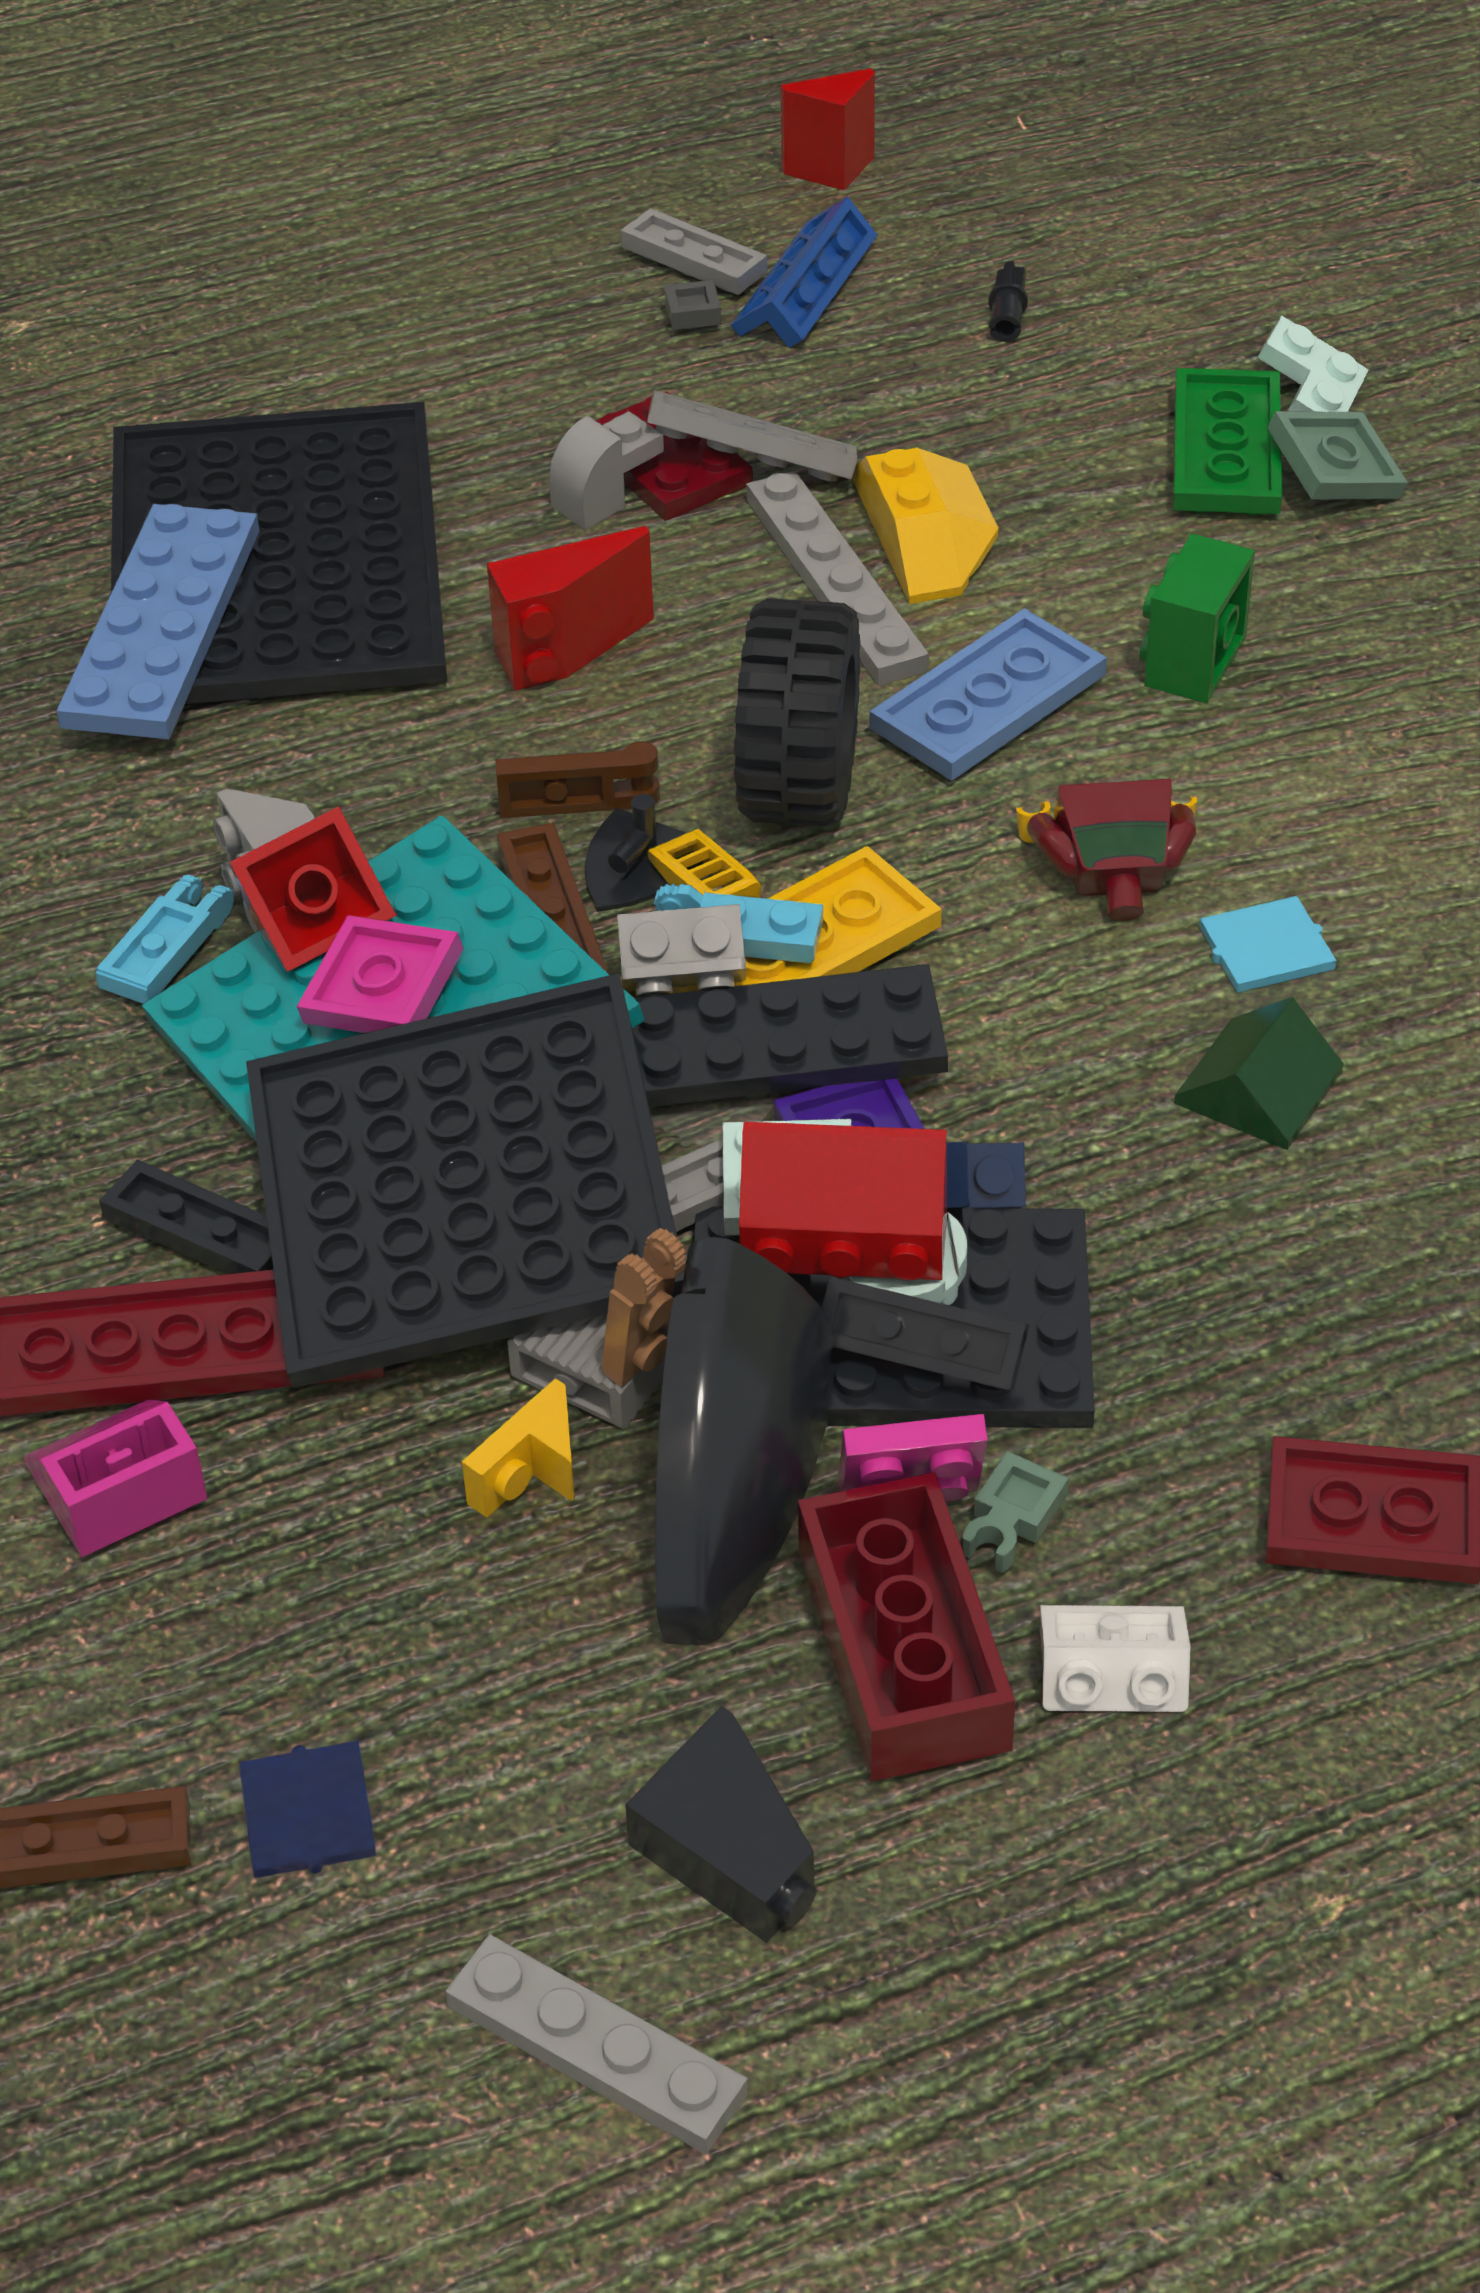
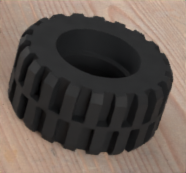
M766 598L755 604V607L750 612V620L747 622L746 638L741 654L742 662L738 678V700L735 715L736 735L734 739V778L736 783V801L739 803L738 809L740 813L753 822L830 827L844 817L852 780L851 774L852 766L854 765L860 693L859 618L857 617V612L845 603Z

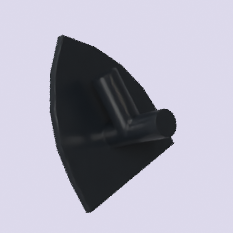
M639 794L632 798V813L616 807L602 823L589 844L585 860L587 891L597 912L630 907L654 899L657 890H660V886L664 887L668 884L648 859V850L686 833L656 822L655 800L649 794ZM693 850V851H691V852H689V853H686V854H684V855H682V856H679V857H677V858H675V859L677 860V859H679V858H681V857H684V856H686V855H688V854H691V853H693V852H695V851ZM701 861L697 864L687 867V869H693L697 866L704 864V862Z

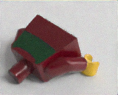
M1171 778L1058 785L1053 811L1054 818L1051 816V805L1048 801L1040 803V812L1027 813L1022 810V807L1016 808L1018 836L1025 842L1035 843L1062 876L1072 878L1078 894L1083 896L1106 894L1109 918L1116 921L1132 920L1144 913L1141 892H1152L1161 889L1165 873L1171 872L1180 866L1196 836L1195 813L1198 799L1197 797L1190 796L1189 802L1186 804L1171 801Z

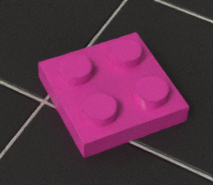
M348 915L296 1006L303 1023L368 1033L427 1019L464 949L459 934L455 931Z
M984 1414L843 1429L838 1473L839 1492L932 1472L936 1473L946 1503L960 1500L966 1497L968 1492L978 1491L988 1442Z

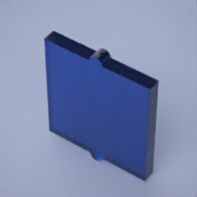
M359 1741L306 1750L302 1745H297L292 1749V1753L239 1762L254 1878L309 1869L311 1873L316 1874L321 1872L325 1865L377 1856Z

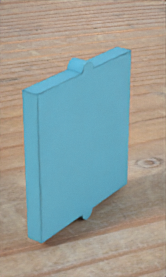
M1297 896L1200 918L1199 928L1213 951L1212 962L1221 964L1237 993L1335 970L1336 959L1322 938L1323 927L1320 924L1313 923Z

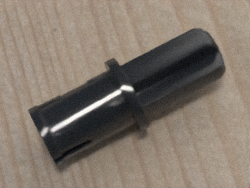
M1014 261L1005 262L1004 269L997 271L995 287L989 294L988 305L992 311L989 322L990 334L995 340L1000 342L1013 341L1020 335L1021 316L1028 306V295L1024 290L1026 271L1024 267H1016Z

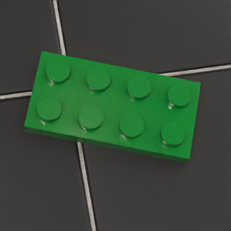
M1176 368L1173 510L1191 511L1194 513L1235 512L1247 515L1280 514L1282 503L1281 450L1267 429L1275 411H1281L1280 371Z

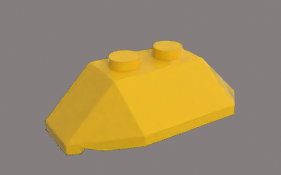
M920 448L894 449L883 454L865 456L856 464L852 480L909 605L962 595L969 584V578L981 565L998 538L999 529L968 465Z

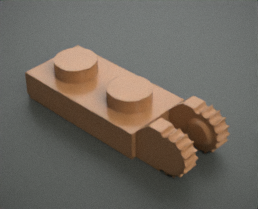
M656 1229L646 1238L643 1258L639 1257L638 1254L633 1255L631 1253L624 1257L616 1267L614 1287L609 1295L601 1370L620 1387H623L640 1370L644 1372L653 1370L666 1355L675 1278L685 1270V1258L687 1257L685 1255L686 1250L683 1248L684 1244L679 1241V1238L673 1232H669L667 1229Z

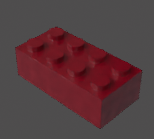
M932 1472L798 1500L799 1554L870 1781L873 1782L1013 1751L1015 1698L936 1473Z

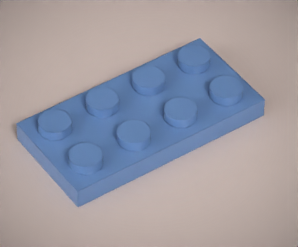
M1024 608L870 710L869 729L953 781L1105 676L1107 657Z

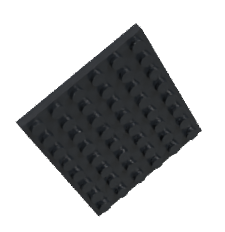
M425 402L113 427L111 593L153 504H177L183 507L214 510L230 509L235 512L256 513L258 517L260 531L185 704L198 705L216 701L256 700L262 697L298 694L313 695L321 692L369 690L372 688L403 685L421 686L428 683L448 682Z

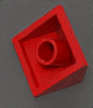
M872 68L780 85L781 161L784 175L845 191L873 160L875 144V72Z
M339 806L229 862L254 923L286 972L326 953L348 915L387 921L397 916Z

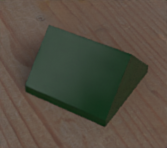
M1290 997L1231 1018L1175 1094L1174 1104L1288 1150L1341 1075L1344 1063L1295 999Z

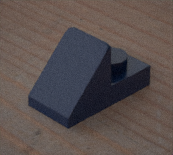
M947 1142V1209L1026 1207L1024 1142L970 1144L968 1142Z

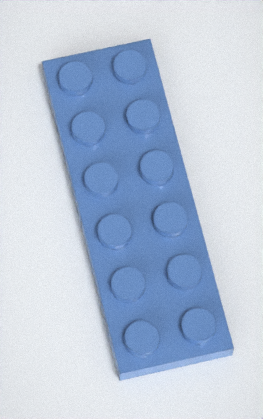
M177 504L152 505L56 710L61 729L170 739L260 531L256 513L235 512L230 509L214 510L183 507Z

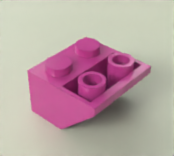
M146 1400L24 1455L26 1466L81 1558L208 1499L197 1447L167 1401Z

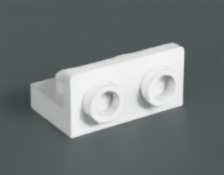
M1040 1605V1638L1043 1661L1042 1702L1046 1710L1183 1712L1187 1710L1191 1647L1184 1606Z

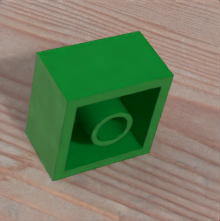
M1191 533L1179 554L1173 552L1170 555L1159 586L1151 585L1143 606V617L1149 619V630L1143 638L1139 655L1140 661L1146 663L1144 686L1208 704L1246 640L1255 550Z

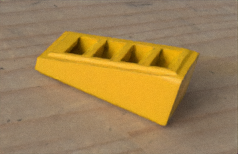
M699 829L648 850V859L669 885H691L702 895L706 892L760 898L761 884L753 874ZM693 850L695 851V852H693V853H691V854H688V855H686V856H684V857H681V858H679V859H677V860L675 859V858H677V857H679V856H682V855H684V854H686V853H689V852H691V851H693ZM701 861L704 862V864H702V865H700V866H697V867H695V868H693V869H690V870L687 869V867H690V866H692V865H694V864H697V863H699V862H701ZM712 873L714 874V876H711V877H709V878H707V879H704V880H702V881L700 880L701 878H703V877H705V876H708V875H710V874H712ZM722 885L724 886L723 888H721V889H719V890H716V891H713V890H712V889H715V888H717V887H719V886H722Z

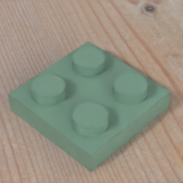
M1275 411L1267 427L1311 499H1399L1408 484L1363 412Z

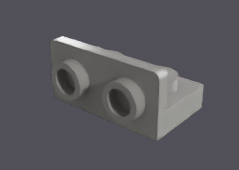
M740 904L617 915L622 984L626 991H636L637 998L672 994L673 987L697 985L698 990L733 987L735 986L734 982L746 981Z

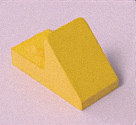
M556 1378L462 1461L466 1501L470 1507L487 1518L506 1500L510 1501L517 1498L525 1490L533 1476L568 1500L573 1501L575 1499L566 1385Z

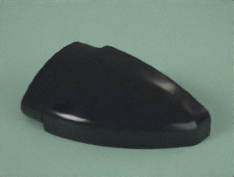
M702 1238L690 1245L681 1294L673 1299L660 1408L655 1511L656 1609L664 1643L697 1645L706 1644L719 1638L754 1595L778 1556L798 1515V1500L804 1499L828 1422L826 1391L834 1340L828 1320L816 1301L790 1275L763 1256L726 1238Z

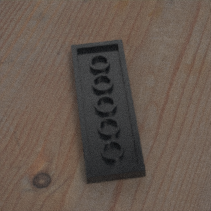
M929 964L634 998L640 1004L645 1021L632 1030L649 1107L948 1072V1052Z

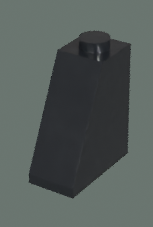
M721 1706L625 1804L628 1843L630 1847L761 1940L768 1943L785 1923L794 1925L801 1920L812 1905L816 1895V1887L814 1886V1851L735 1716Z

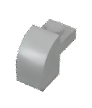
M629 411L615 417L604 425L599 424L588 415L583 417L564 435L553 455L549 473L551 507L584 530L625 508L623 473L664 452L663 434Z

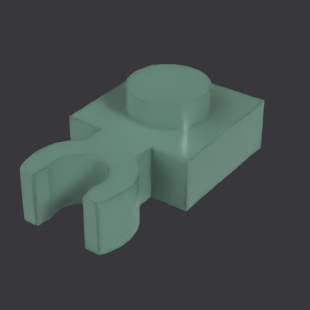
M1007 1451L975 1498L974 1516L977 1518L973 1519L965 1527L963 1533L964 1556L971 1558L978 1546L984 1543H993L998 1546L995 1554V1570L1001 1573L1008 1570L1016 1558L1017 1536L1037 1543L1068 1495L1069 1478Z

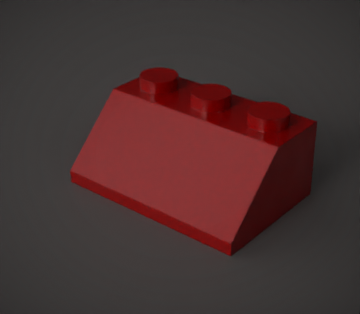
M744 1121L739 1211L740 1245L763 1256L786 1273L899 1278L902 1280L943 1279L947 1227V1130Z

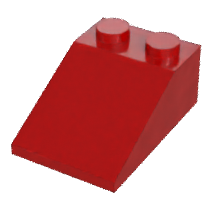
M646 525L487 563L494 651L514 691L568 678L654 620L650 531Z

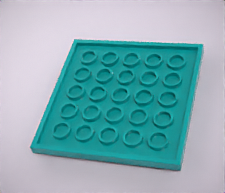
M443 815L368 861L397 915L387 921L455 931L459 934L464 949L427 1018L609 976L598 963ZM260 931L142 1004L149 1022L256 1143L246 1061L364 1034L303 1023L296 1006L326 953L286 972ZM624 989L633 1029L645 1021L640 1004Z

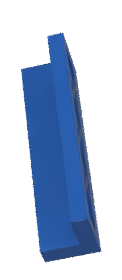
M849 197L844 198L805 223L732 322L731 326L739 336L768 321L788 348L805 338L877 236V233Z

